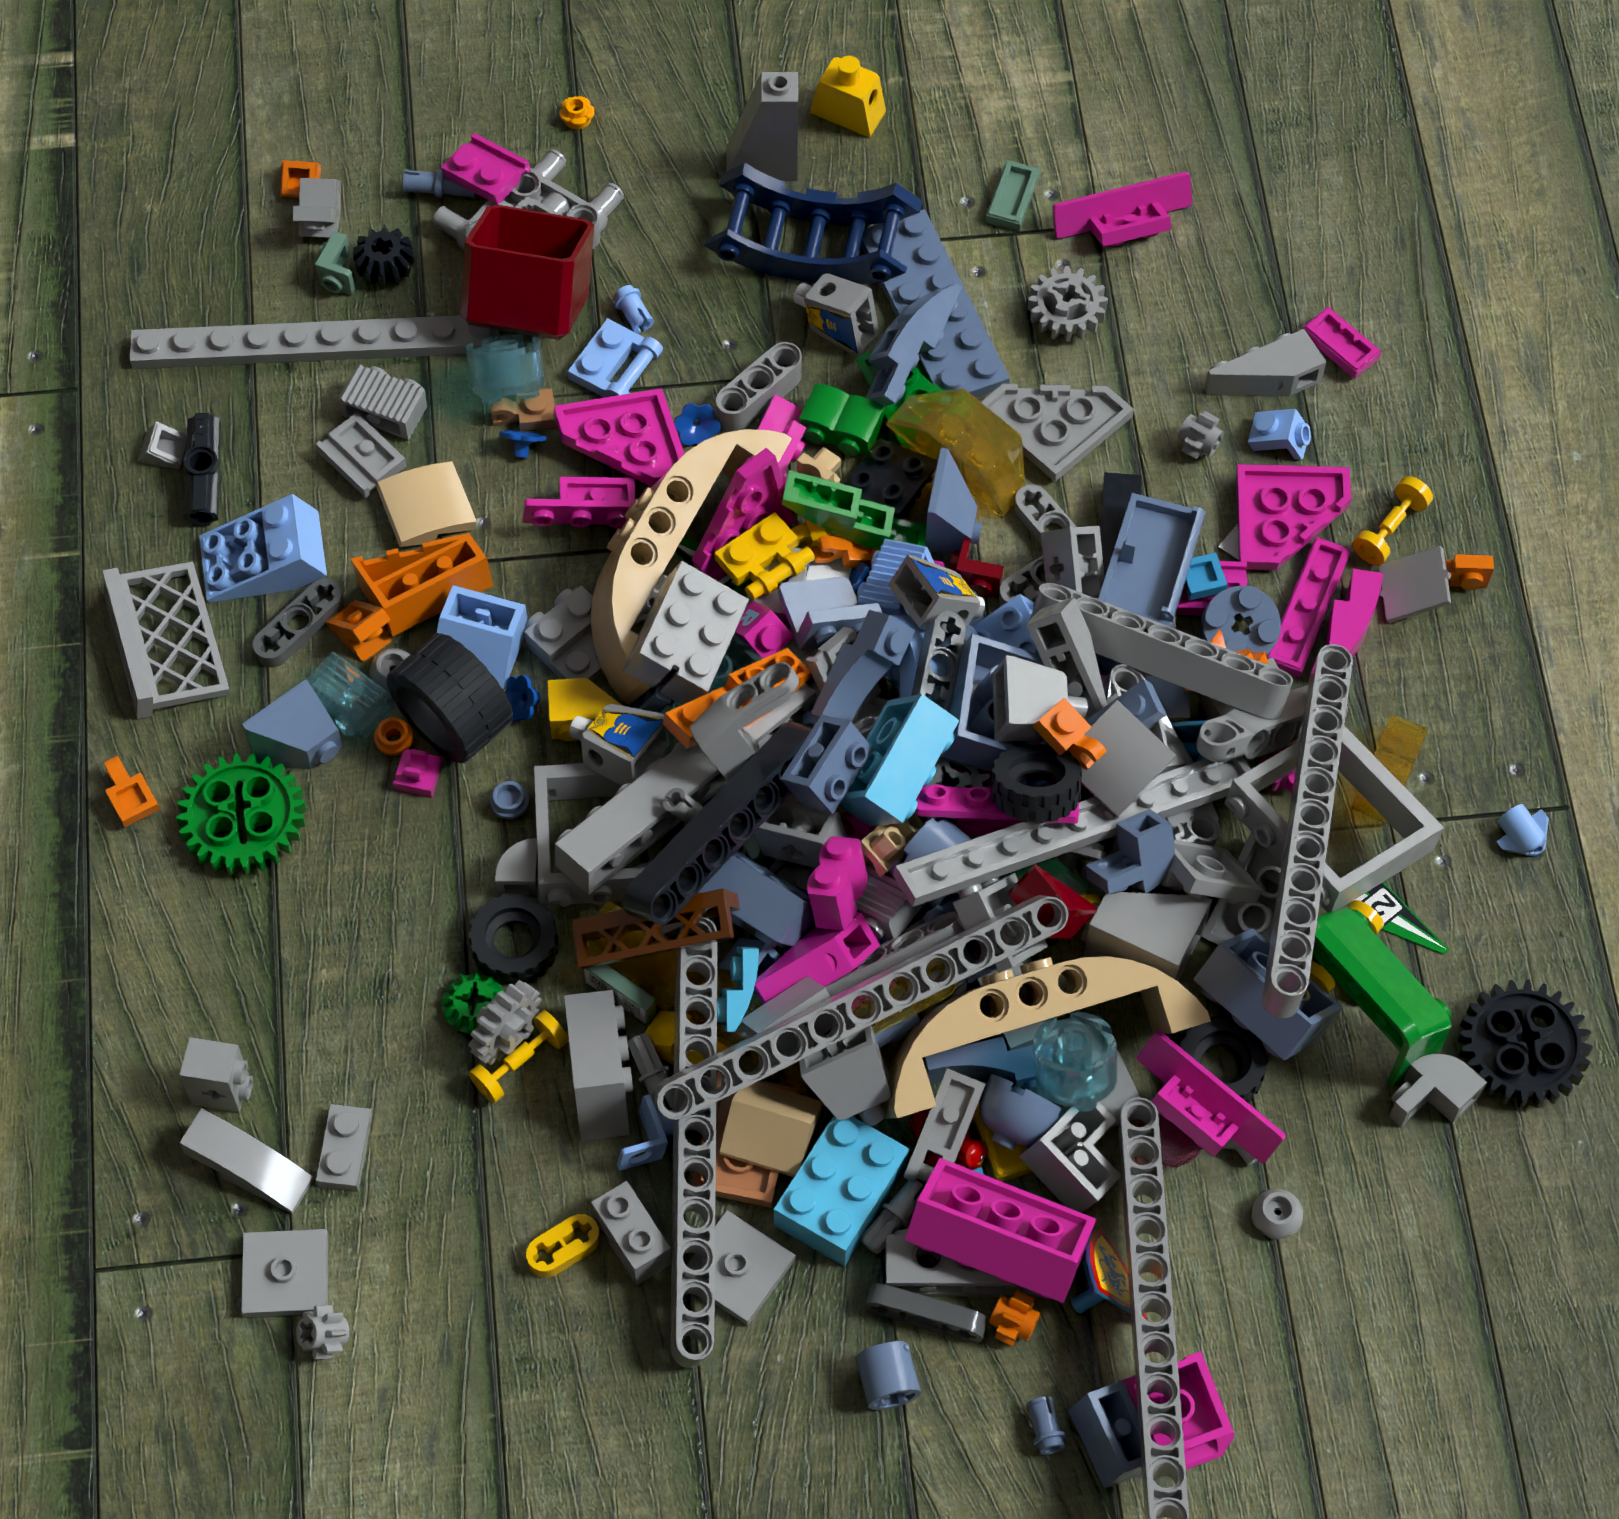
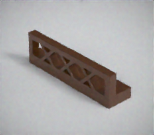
M724 888L696 894L670 922L665 924L683 922L686 925L677 939L668 941L659 934L663 925L630 916L624 909L574 919L572 924L578 968L586 969L733 939L731 911L740 910L738 894ZM719 914L721 930L706 933L696 926L702 916L707 917ZM639 930L648 932L639 947L631 949L621 942L626 933ZM692 931H695L697 934H699L688 937ZM605 937L610 940L601 955L589 957L587 940L591 941ZM655 938H656L658 941L661 942V943L651 944L652 941H653ZM617 946L622 949V951L613 952Z

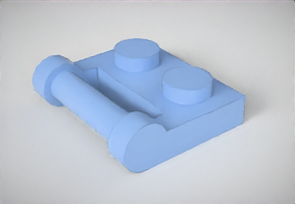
M607 318L568 370V379L604 398L630 394V388L650 361L656 360L659 357L663 347L656 339L643 337ZM631 352H637L638 354L619 380L611 383L610 380Z

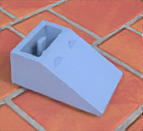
M290 494L199 535L206 599L208 602L296 590L327 576L319 513L294 494Z

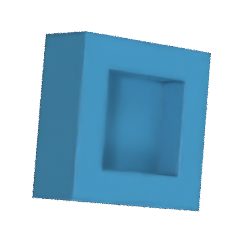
M1216 553L1192 558L1184 584L1189 601L1216 595L1227 589L1228 585Z

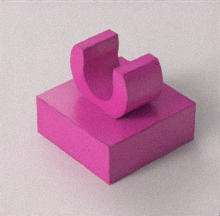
M404 749L393 781L394 790L432 798L443 765L442 757L430 755L428 752L421 750Z

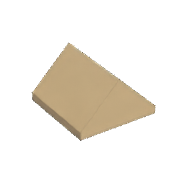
M755 1082L737 1091L732 1099L720 1155L795 1177L805 1161L824 1103L820 1100Z

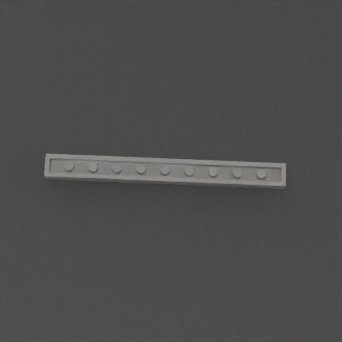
M461 315L131 330L130 363L132 369L500 353V333L496 329L468 325Z
M1243 756L1224 762H1213L1203 759L1158 775L1118 818L1096 797L1079 802V820L1076 824L1021 822L897 865L893 876L910 905L914 907L1116 836L1117 822L1148 809H1151L1163 818H1167L1226 797L1232 781L1251 770Z

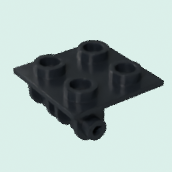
M880 438L849 476L844 485L862 489L860 499L894 507V518L903 519L907 506L912 507L916 502L915 499H919L922 495L921 491L927 483H931L934 480L933 473L937 468L938 460Z

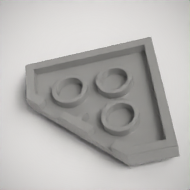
M1002 384L976 406V414L1054 482L1130 420L1134 412V408L1108 386H1092V390L1070 389V385H1040V389L1018 388V384Z

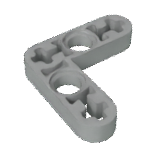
M1026 485L1017 491L1014 504L1015 513L1041 545V533L1045 532L1044 527L1046 525L1055 523L1063 528L1076 527L1042 487ZM1028 499L1031 503L1038 501V509L1033 505L1025 506V500ZM1043 556L1010 575L1002 582L999 591V603L1001 606L1014 598L1009 597L1011 590L1016 594L1024 590L1023 596L1035 602L1040 585L1045 583L1036 576L1038 571L1044 569ZM1029 580L1031 586L1027 588V581Z

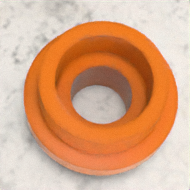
M386 718L375 729V745L384 754H402L403 750H408L413 742L412 729L407 722L400 718ZM391 735H399L401 737L396 741L387 740Z

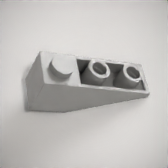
M1305 329L1293 334L1285 333L1270 344L1260 348H1250L1238 358L1215 364L1208 370L1204 391L1207 395L1291 396L1322 382L1326 360Z

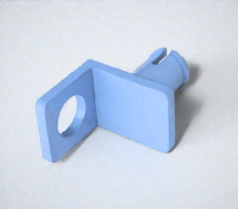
M650 1094L643 1096L639 1108V1115L649 1141L622 1149L617 1161L619 1170L663 1159L668 1144L666 1137L673 1135V1119L665 1117L655 1109ZM641 1152H646L645 1154H643V1155H641V1156L631 1158V1157H633V1156L636 1155V1154H639V1153H641Z

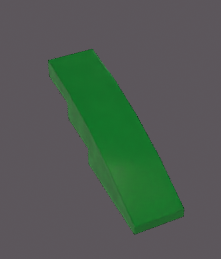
M788 470L781 504L810 522L875 551H881V546L885 539L920 546L925 545V525L894 518V507L860 499L862 489Z

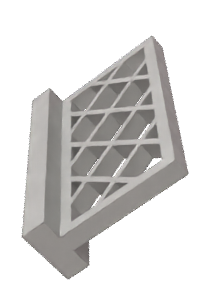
M193 561L119 574L118 568L102 570L103 594L137 719L153 716V709L229 695L228 682ZM185 575L188 576L190 584L183 594L166 585L171 578ZM144 583L153 588V590L144 601L130 593L129 585ZM160 592L177 601L169 613L152 605ZM183 605L198 612L199 616L192 626L175 617ZM145 612L163 620L154 633L139 625L138 621ZM169 624L186 633L178 645L161 637V634ZM192 637L207 644L208 648L201 658L184 649ZM154 644L172 652L163 665L150 659L147 655ZM178 656L195 665L187 677L169 669ZM209 658H211L212 664L207 662ZM203 669L215 675L218 684L203 687L193 682L200 670ZM152 670L157 672L155 676H153ZM163 676L180 684L175 693L158 695L156 685Z

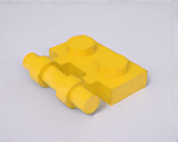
M774 512L715 552V561L737 586L751 578L753 583L745 587V591L752 600H755L762 594L769 595L777 590L778 584L789 576L796 577L805 571V565L813 561L815 556L807 546L797 553L791 552V550L798 546L799 538ZM776 560L781 563L770 571L764 570V568Z

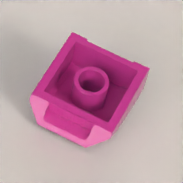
M1201 1351L1186 1356L1178 1362L1186 1470L1222 1457L1235 1437ZM1134 1375L1122 1381L1137 1410ZM1155 1392L1148 1395L1149 1399L1156 1404H1164L1169 1401L1162 1393ZM1158 1433L1151 1436L1153 1442L1158 1445L1165 1446L1172 1443V1440L1165 1434Z

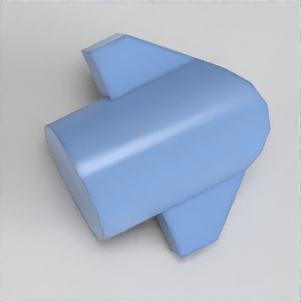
M1523 804L1517 805L1499 818L1498 824L1506 835L1496 842L1503 851L1526 856H1537L1544 851L1546 846L1549 818L1542 809L1531 815Z

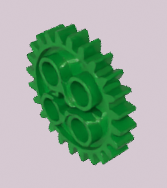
M235 753L233 763L227 764L222 756L218 757L219 768L213 769L210 765L205 764L206 776L204 778L193 774L192 779L196 787H183V793L188 800L177 802L182 814L177 815L176 819L179 827H182L179 830L182 840L188 841L186 846L190 854L198 852L197 857L200 864H204L211 859L210 863L215 872L223 864H226L229 875H233L237 866H242L245 875H249L252 864H257L258 868L263 872L265 871L264 860L269 858L274 863L279 864L280 860L277 852L281 850L285 853H292L288 840H301L300 832L297 828L306 826L305 818L302 814L307 812L305 801L301 800L304 797L301 786H296L294 774L286 775L282 763L272 769V762L268 756L258 764L255 753L250 754L247 762H241L239 754ZM238 784H243L242 797L246 807L244 809V820L247 830V842L245 844H241V828L238 822L240 817L236 791ZM260 790L268 791L266 795L259 798L252 796ZM217 796H229L222 802H213ZM259 826H271L266 832H254ZM222 830L231 831L226 837H215Z

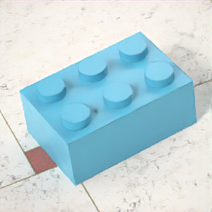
M923 694L888 700L866 738L874 750L838 806L869 827L903 823L908 820L917 808L918 802L916 798L922 787L927 786L936 773L937 768L935 764L941 753L947 751L955 739L953 731L960 720Z
M833 1116L775 1206L774 1226L845 1267L860 1244L862 1235L872 1225L882 1209L881 1206L887 1201L907 1169L910 1149L853 1116L845 1120H839Z

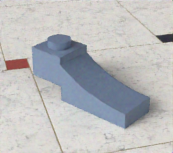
M869 610L854 644L842 643L811 714L817 718H820L821 714L852 722L864 699L880 678L893 665H900L915 630L888 614Z
M1003 1036L952 1048L924 1057V1066L930 1084L942 1082L946 1070L950 1069L983 1082H988L991 1074L1013 1082L1011 1087L1016 1086L1023 1090L1027 1089L1039 1095L1054 1085L1056 1074L1047 1042L1007 1051Z

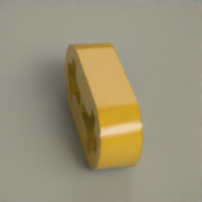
M576 1214L535 1238L529 1243L526 1250V1259L530 1271L538 1277L550 1278L590 1255L597 1249L600 1242L597 1222L586 1214ZM579 1227L583 1232L590 1229L587 1242L583 1243L580 1239H575L566 1245L567 1242L574 1238L573 1230ZM559 1247L561 1248L552 1254L553 1263L549 1265L544 1261L536 1263L539 1259V1250L544 1249L545 1252L551 1253Z

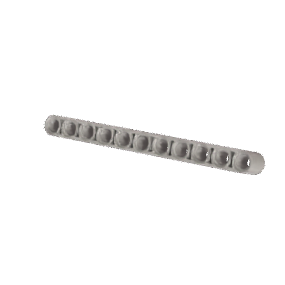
M1337 644L1325 645L1320 649L1308 682L1262 995V1004L1265 1010L1277 1018H1288L1297 1012L1309 984L1353 658L1350 652Z
M1039 895L1030 898L661 1081L653 1093L654 1105L662 1115L669 1119L678 1120L685 1118L1059 932L1068 921L1067 907L1063 901L1056 897ZM1049 903L1054 909V918L1051 923L1043 926L1038 921L1037 912L1043 904ZM1012 921L1017 926L1018 934L1012 943L1005 944L1001 939L1000 931L1005 923ZM975 939L981 946V954L977 960L968 962L964 958L963 949L967 942ZM940 958L944 963V973L938 980L932 981L927 976L926 967L932 959ZM903 976L907 981V992L901 998L894 999L889 993V984L895 977ZM859 995H867L871 1003L869 1012L865 1016L855 1017L851 1009L853 1000ZM829 1013L834 1021L831 1032L823 1036L817 1035L814 1029L816 1018L821 1014ZM785 1032H793L797 1040L794 1050L787 1054H780L776 1046L777 1039ZM746 1051H756L759 1056L757 1068L752 1072H742L739 1068V1058ZM708 1070H719L722 1076L720 1086L713 1091H705L701 1086V1077ZM680 1088L684 1093L682 1105L674 1110L665 1108L663 1104L665 1093L669 1089Z
M702 916L696 925L706 933L717 931L714 923L707 917ZM685 924L682 925V928H681L679 934L681 933V931L683 930V928L686 926ZM717 942L679 949L675 952L674 1075L695 1065L686 1058L685 1052L698 1051L703 1055L704 1059L717 1054ZM693 971L699 972L705 978L706 983L694 985L688 980L686 974ZM688 1011H698L704 1016L706 1023L702 1025L692 1024L687 1019L686 1013ZM716 1069L706 1071L701 1077V1086L705 1091L716 1089ZM674 1088V1109H677L684 1102V1093L680 1088ZM716 1102L685 1118L673 1119L671 1354L676 1363L686 1368H693L702 1364L712 1351L714 1345ZM689 1130L698 1131L703 1136L705 1143L700 1146L691 1145L685 1139L684 1133ZM691 1170L697 1171L703 1177L704 1185L699 1187L689 1185L684 1178V1173ZM690 1211L698 1213L702 1217L704 1225L701 1228L688 1226L684 1221V1213ZM690 1252L696 1253L703 1261V1268L699 1270L688 1268L683 1261V1255ZM687 1294L698 1296L702 1301L703 1309L699 1312L689 1311L683 1304V1296ZM686 1336L696 1337L702 1344V1352L695 1355L688 1353L682 1345V1339Z
M1137 1097L1128 1100L1122 1107L1118 1140L1122 1175L1121 1183L1145 1519H1160L1163 1517L1189 1519L1159 1117L1157 1108L1151 1101L1146 1098ZM1139 1119L1147 1125L1135 1127L1129 1121ZM1135 1157H1144L1150 1163L1147 1165H1138L1134 1163L1132 1159ZM1146 1195L1153 1202L1143 1204L1136 1201L1134 1197ZM1143 1233L1154 1236L1156 1241L1146 1243L1139 1240L1137 1236ZM1149 1272L1155 1274L1159 1280L1156 1282H1146L1139 1275ZM1146 1312H1155L1161 1316L1162 1320L1155 1323L1149 1322L1142 1315ZM1149 1352H1158L1166 1360L1161 1363H1154L1149 1361L1145 1355ZM1155 1392L1162 1393L1169 1401L1164 1404H1156L1149 1399L1148 1395ZM1158 1433L1165 1434L1172 1440V1443L1165 1446L1158 1445L1153 1442L1151 1436ZM1159 1475H1166L1173 1479L1175 1485L1164 1488L1157 1485L1154 1478Z

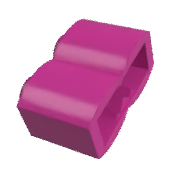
M832 836L825 842L820 851V865L810 875L807 891L816 928L844 931L855 918L857 911L856 901L864 894L867 888L868 874L860 839Z

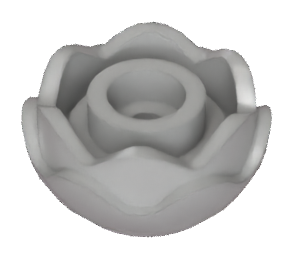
M392 648L380 652L373 659L369 673L375 687L379 691L391 694L387 686V675L390 669L399 665L410 655L409 653L401 649Z
M1276 1188L1262 1192L1254 1200L1251 1215L1252 1223L1262 1234L1271 1239L1279 1240L1299 1231L1303 1221V1208L1298 1198L1291 1192ZM1280 1210L1281 1215H1276L1274 1211Z

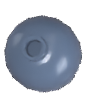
M991 1074L980 1100V1115L984 1125L994 1132L991 1140L1012 1151H1014L1017 1144L1030 1147L1064 1114L1065 1111L1047 1099L1027 1089L1023 1090L1016 1086L1011 1087L1013 1082Z

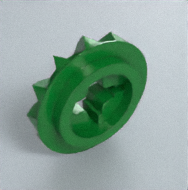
M478 971L470 975L460 974L458 979L452 984H447L444 996L441 998L444 1017L456 1030L471 1034L479 1026L476 1017L481 1008L487 1006L495 998L496 994L504 991V989L493 976L488 977ZM477 990L480 1000L485 1002L478 1003L474 1014L471 1015L468 1003L462 1001L470 999L471 993Z

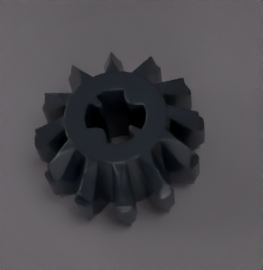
M385 224L379 232L369 228L368 237L358 236L357 247L353 248L354 251L352 253L359 277H365V281L369 285L379 281V285L383 289L387 282L392 281L398 286L400 277H410L411 267L414 266L415 254L412 251V242L409 240V237H403L399 228L389 232Z

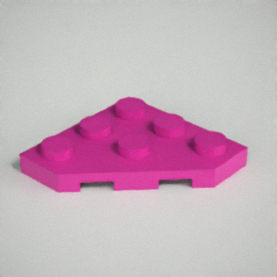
M662 388L554 406L553 416L562 444L651 487L684 455Z
M765 448L756 456L748 458L736 470L692 558L694 568L718 582L728 574L715 561V552L774 512L777 513L788 527L794 523L791 509L781 504L784 483L777 458L769 449Z
M1237 464L1236 500L1239 562H1247V570H1278L1349 508L1351 502L1350 467Z

